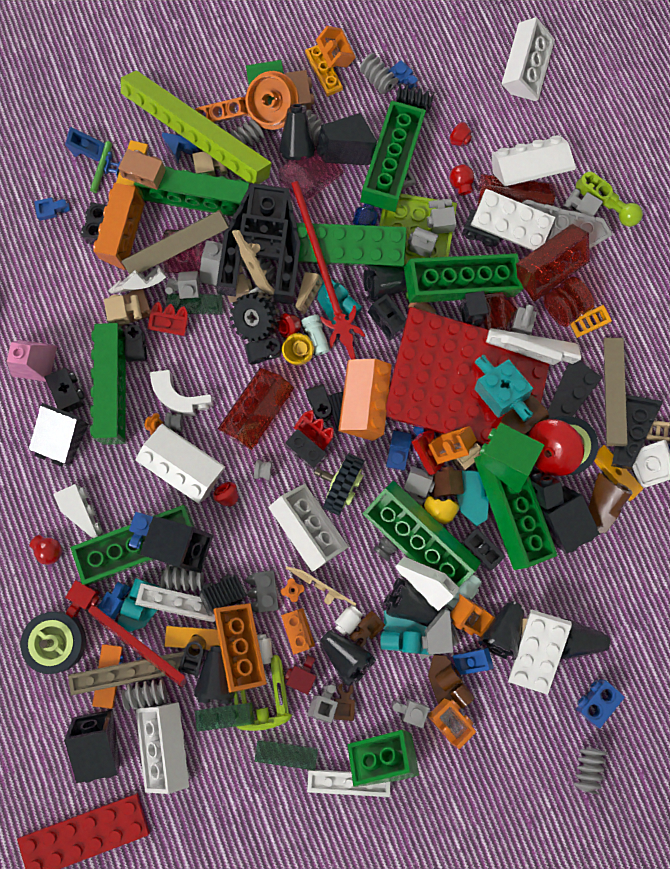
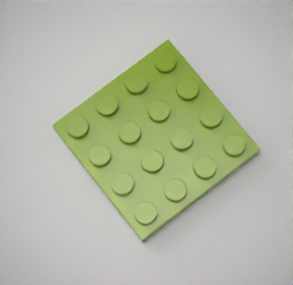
M401 194L396 212L382 209L379 226L407 228L405 265L410 259L427 258L409 251L410 244L408 239L411 232L414 233L417 227L432 232L431 228H428L427 217H430L431 209L436 208L429 209L428 202L437 199ZM452 202V206L448 207H454L456 214L457 203ZM453 232L437 234L438 238L430 258L449 257Z

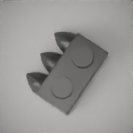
M274 570L249 575L245 582L250 585H256V587L246 593L250 598L257 599V601L251 603L252 611L260 613L279 610Z

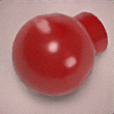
M465 164L455 166L449 175V181L452 187L458 190L459 196L473 192L474 172L471 167Z
M37 535L29 544V547L34 550V557L41 564H54L62 555L61 544L53 538H44L41 535Z

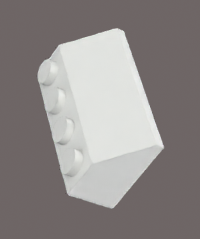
M537 17L518 24L502 80V85L511 95L533 101L539 99L555 41Z
M558 135L552 136L547 140H535L530 144H518L513 148H500L498 151L492 152L493 174L504 186L576 170L568 141Z
M163 424L143 444L135 459L138 463L198 504L209 496L225 468L224 465Z
M306 484L280 496L268 507L312 572L348 548V545Z
M179 702L136 709L145 793L170 794L188 788L189 773L186 765L184 732L181 724Z

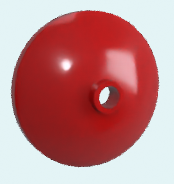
M546 419L537 423L529 431L528 437L544 444L534 464L542 472L552 476H565L574 472L582 463L584 458L582 438L568 423L557 419Z

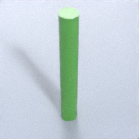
M109 141L105 142L90 191L93 193L98 191L104 167L107 163L105 159L113 145Z

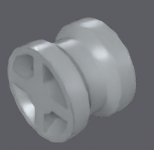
M256 460L254 479L264 478L270 481L272 462L264 463L261 460Z

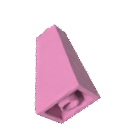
M23 340L11 342L7 358V365L11 376L46 382L44 376L52 372L57 346Z

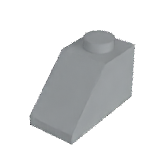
M209 240L206 241L201 258L199 282L216 286L223 244Z
M443 608L425 629V636H422V646L428 654L453 653L450 611L447 608Z

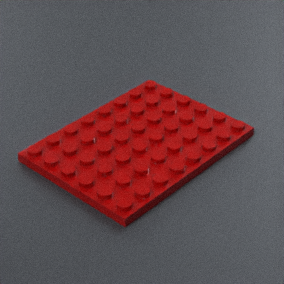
M410 307L389 387L386 418L442 434L470 426L477 439L475 443L484 445V443L489 444L490 439H488L491 430L498 428L504 415L498 418L476 392L477 380L485 374L475 364V361L479 357L481 358L482 355H485L494 367H497L509 359L533 387L531 395L540 403L543 397L549 364L486 343L489 333L487 329Z

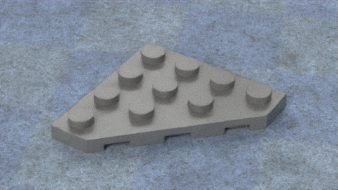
M531 200L522 202V204L555 217L541 253L534 252L539 263L545 266L543 270L546 274H549L613 235L603 218L592 217L583 213L536 203Z

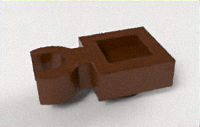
M371 610L358 624L360 627L359 631L353 632L350 638L354 642L359 638L356 644L363 647L368 637L373 639L386 625Z
M338 684L337 693L340 695V699L334 698V701L338 702L333 720L354 721L355 700L350 699V695L353 693V685L349 686L347 693L342 690V684Z

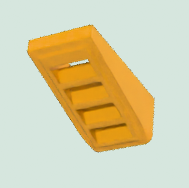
M602 305L570 320L569 324L576 338H579L610 324L612 320L605 306ZM597 313H600L603 319L602 322L599 321ZM590 316H593L596 325H593ZM583 319L587 320L590 328H586ZM577 322L580 323L583 331H579L576 325Z

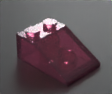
M316 148L313 157L307 159V156H304L298 161L290 160L278 170L279 180L286 188H289L294 197L295 194L291 183L299 182L305 203L344 173L337 164L324 163L322 157L318 156Z

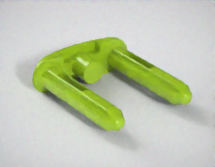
M273 655L270 663L277 715L269 718L268 707L256 709L257 720H249L245 690L241 691L243 711L240 710L238 692H235L234 704L237 722L234 725L238 729L249 731L266 730L284 724L291 719L292 714L289 713L282 660L278 655ZM278 683L281 684L283 705L280 704Z

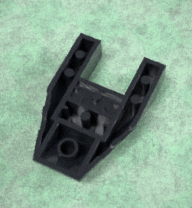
M251 183L237 212L232 217L229 228L224 232L216 284L217 294L234 297L237 295L242 256L232 231L240 230L248 244L260 245V250L255 256L256 258L279 261L274 301L293 305L300 239L289 188Z

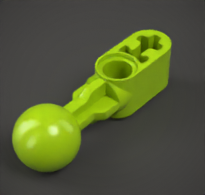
M586 172L577 180L576 189L583 196L588 192L603 201L602 205L606 208L614 209L619 213V220L624 226L632 227L642 220V208L636 203L625 204L619 200V196L613 192L612 186L595 173Z

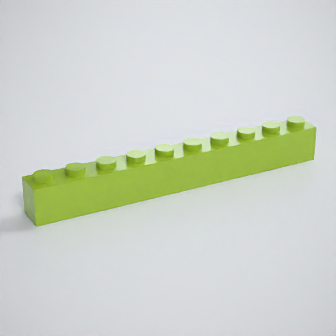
M136 70L121 77L122 95L248 183L260 184L269 178L272 164L269 160Z

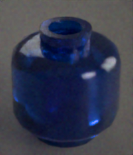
M363 204V207L359 206L356 208L352 223L354 225L376 226L378 212L374 210V206Z

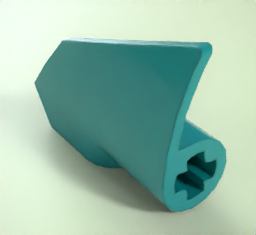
M331 279L340 308L343 311L342 313L347 315L345 319L349 320V314L354 305L356 306L357 316L363 307L349 295V292L340 283H335ZM323 281L318 291L317 300L329 320L335 325L336 321L333 320L335 317Z
M462 471L464 494L456 495L460 512L475 526H478L488 518L489 500L479 472Z
M135 578L129 596L123 603L117 623L128 632L145 627L157 612V609L135 605L140 584L161 588L160 586Z
M386 610L384 611V624L386 626L381 634V650L431 655L422 646V636H425L426 626L410 620L391 617L386 614Z

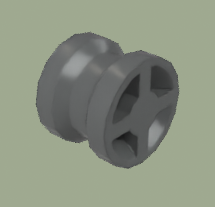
M167 412L165 415V426L171 430L182 432L183 414L172 415V413Z
M382 537L381 543L375 546L373 550L388 562L390 555L398 549L390 541Z

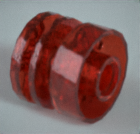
M574 276L567 278L560 283L559 287L553 288L551 292L546 293L543 297L548 313L563 327L571 325L579 316H583L592 310L595 305L589 288L579 278Z

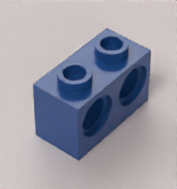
M595 680L590 686V692L579 699L575 710L593 726L600 729L625 697L606 680ZM604 689H607L608 691V697L606 699H602L601 692ZM591 705L596 707L593 715H590L588 712Z

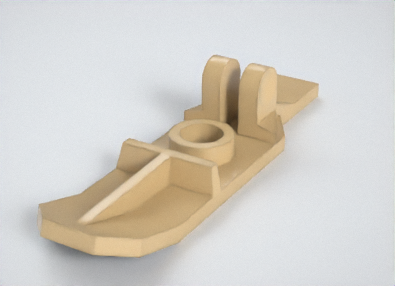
M233 230L232 233L240 247V254L255 284L266 294L274 295L275 290L269 285L265 277L267 271L261 269L260 262L255 257L256 253L260 250V245L248 244L240 230Z
M286 566V570L291 571L308 584L315 581L314 586L323 592L328 589L329 592L324 599L326 604H331L333 599L336 598L356 606L355 602L303 570Z

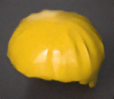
M294 333L288 336L282 346L283 357L287 362L296 366L309 362L314 354V346L310 337L301 333Z
M428 496L425 500V510L441 524H448L453 521L460 508L457 502H453L450 499L441 501L440 499Z

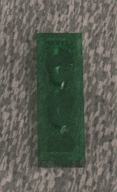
M171 293L167 294L166 307L172 304L175 314L184 306L188 314L222 315L223 295L199 294L198 298L180 299L179 294Z
M252 702L195 711L197 732L255 724Z
M258 739L254 762L315 771L318 748Z

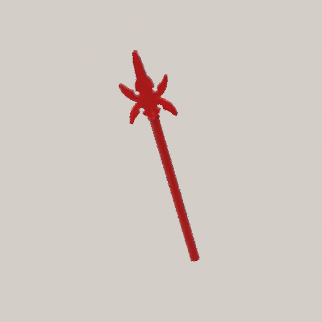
M295 181L291 185L335 317L333 320L336 321V324H332L331 321L324 317H320V319L327 327L335 329L330 337V348L333 347L337 339L336 335L339 333L341 335L339 338L341 343L345 345L350 359L353 360L356 359L353 347V333H350V329H353L355 333L363 337L366 335L359 327L351 324L356 316L355 305L349 314V320H346L345 316L347 315L342 313L343 311L340 308L299 182Z

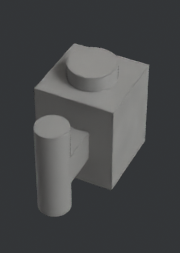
M574 189L562 206L563 209L569 210L572 206L576 209L575 212L593 217L603 201L588 192L581 200L578 198L580 191Z
M452 200L429 201V209L436 208L431 209L430 217H427L428 228H431L432 233L454 232L456 227L454 207H448L452 206Z
M417 227L414 233L411 232L408 239L410 244L409 251L430 258L438 235Z
M198 271L179 272L177 281L169 278L165 292L171 294L173 291L179 290L180 299L198 298L200 293Z
M526 305V309L518 307L510 332L531 334L537 312L533 311L534 306Z
M412 466L404 489L410 491L408 494L422 506L424 499L417 496L420 495L426 498L427 493L432 492L435 485L433 481L434 474L429 475L427 471Z
M324 685L322 687V696H313L307 716L325 723H332L338 702L331 700L332 693L336 690L334 685Z
M407 699L406 705L396 700L391 703L395 712L403 713L402 720L420 728L424 727L429 711L427 705L411 699Z

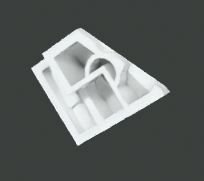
M159 265L146 277L134 270L123 281L120 279L108 291L114 294L147 288L161 282L166 278V275Z

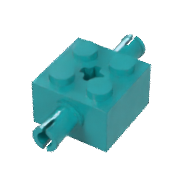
M482 355L481 358L479 357L475 361V364L485 374L477 380L475 390L498 418L512 409L517 412L523 422L534 415L523 402L529 398L533 387L509 359L497 367H494L485 355Z

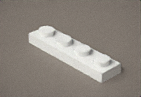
M140 584L135 605L209 622L215 621L214 614L208 616L200 597Z
M309 769L307 792L390 797V782L353 787L350 771Z

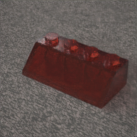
M480 174L477 207L485 189L520 203L531 200L551 206L554 204L556 195L552 183L530 180L504 186L495 175Z
M571 224L516 263L517 278L534 302L590 262L589 232Z
M259 368L217 429L240 445L252 450L258 444L265 430L268 429L271 421L279 413L282 405L290 397L294 387L281 375Z

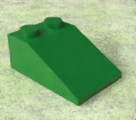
M402 729L347 744L353 787L393 782L420 776L413 737L410 732Z

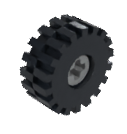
M253 292L242 295L236 299L237 301L233 302L232 306L235 308L230 309V313H233L230 321H234L232 327L233 329L237 328L236 334H242V339L256 342L270 337L276 332L274 329H277L280 325L276 322L280 321L281 316H277L280 310L279 308L275 309L277 303L270 301L272 299L270 295L265 296L266 293ZM252 314L257 317L256 320H254L253 318H251V317H252V316H251Z

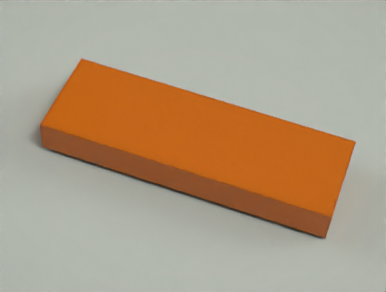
M102 644L98 668L119 664L123 646ZM117 686L94 691L92 706L114 708Z

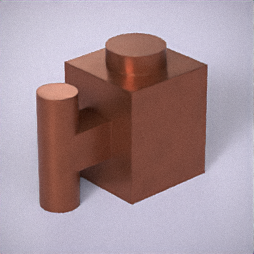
M444 467L441 472L434 474L433 481L435 485L432 490V497L438 498L440 496L464 494L462 470Z

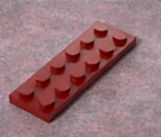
M135 793L23 835L17 841L25 869H62L146 837L150 834L139 795Z

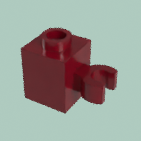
M308 655L303 668L296 664L294 668L289 667L285 679L288 680L286 685L308 695L317 674L310 671L315 658Z

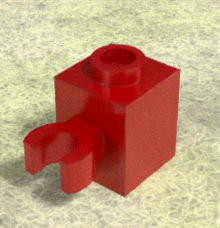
M75 580L65 596L66 599L73 602L65 614L76 618L81 607L87 610L92 605L96 606L100 600L98 596L101 592L90 585H82L81 580Z

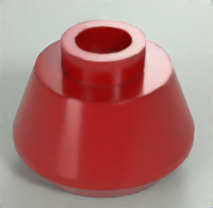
M460 122L452 131L449 137L452 145L467 146L472 140V131L466 122Z
M288 313L280 315V321L277 322L280 324L278 331L283 337L287 338L291 334L300 331L301 321L296 315Z
M233 482L221 484L213 493L214 501L228 507L236 504L239 497L237 486Z

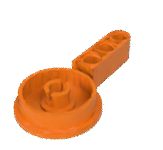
M267 71L258 75L251 82L245 97L201 106L195 110L201 115L205 112L206 118L213 123L249 116L259 126L265 129L277 130L284 127L287 109L292 104H299V94L294 82L287 75L277 71ZM271 95L275 100H272V103L269 105L268 97ZM236 104H238L239 110L237 113L235 112ZM220 108H222V115H221V116H219V109H220Z

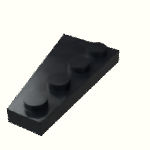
M580 360L574 364L568 363L547 409L549 413L548 419L559 416L572 417L601 381L602 377Z
M626 395L627 446H614L611 466L628 470L632 469L663 401Z

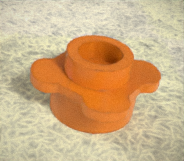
M158 413L147 417L144 423L146 430L150 431L151 435L161 424L164 425Z
M293 578L288 579L285 588L281 589V594L289 597L291 602L298 601V596L304 592V586L297 584Z

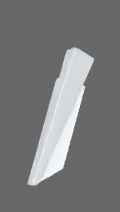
M489 329L486 343L545 363L555 365L562 360L574 364L581 360L579 346L576 343Z

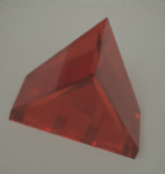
M503 292L485 294L488 314L484 320L486 329L507 330L518 308Z

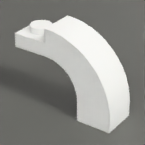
M170 370L150 372L151 384L156 396L171 411L177 414L182 413L184 416H196L195 408H198V410H208L209 407L214 406L211 395L184 397L176 393L173 375Z

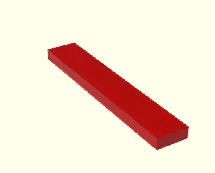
M95 605L90 607L88 612L95 620L182 688L184 687L187 680L182 673Z

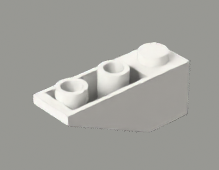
M74 484L53 494L60 512L92 538L101 536V533H103L102 528L94 520L95 512L93 507L88 505L86 501L88 495L83 487L81 488V486Z
M403 557L395 566L399 573L437 610H440L460 589L445 573L409 558Z

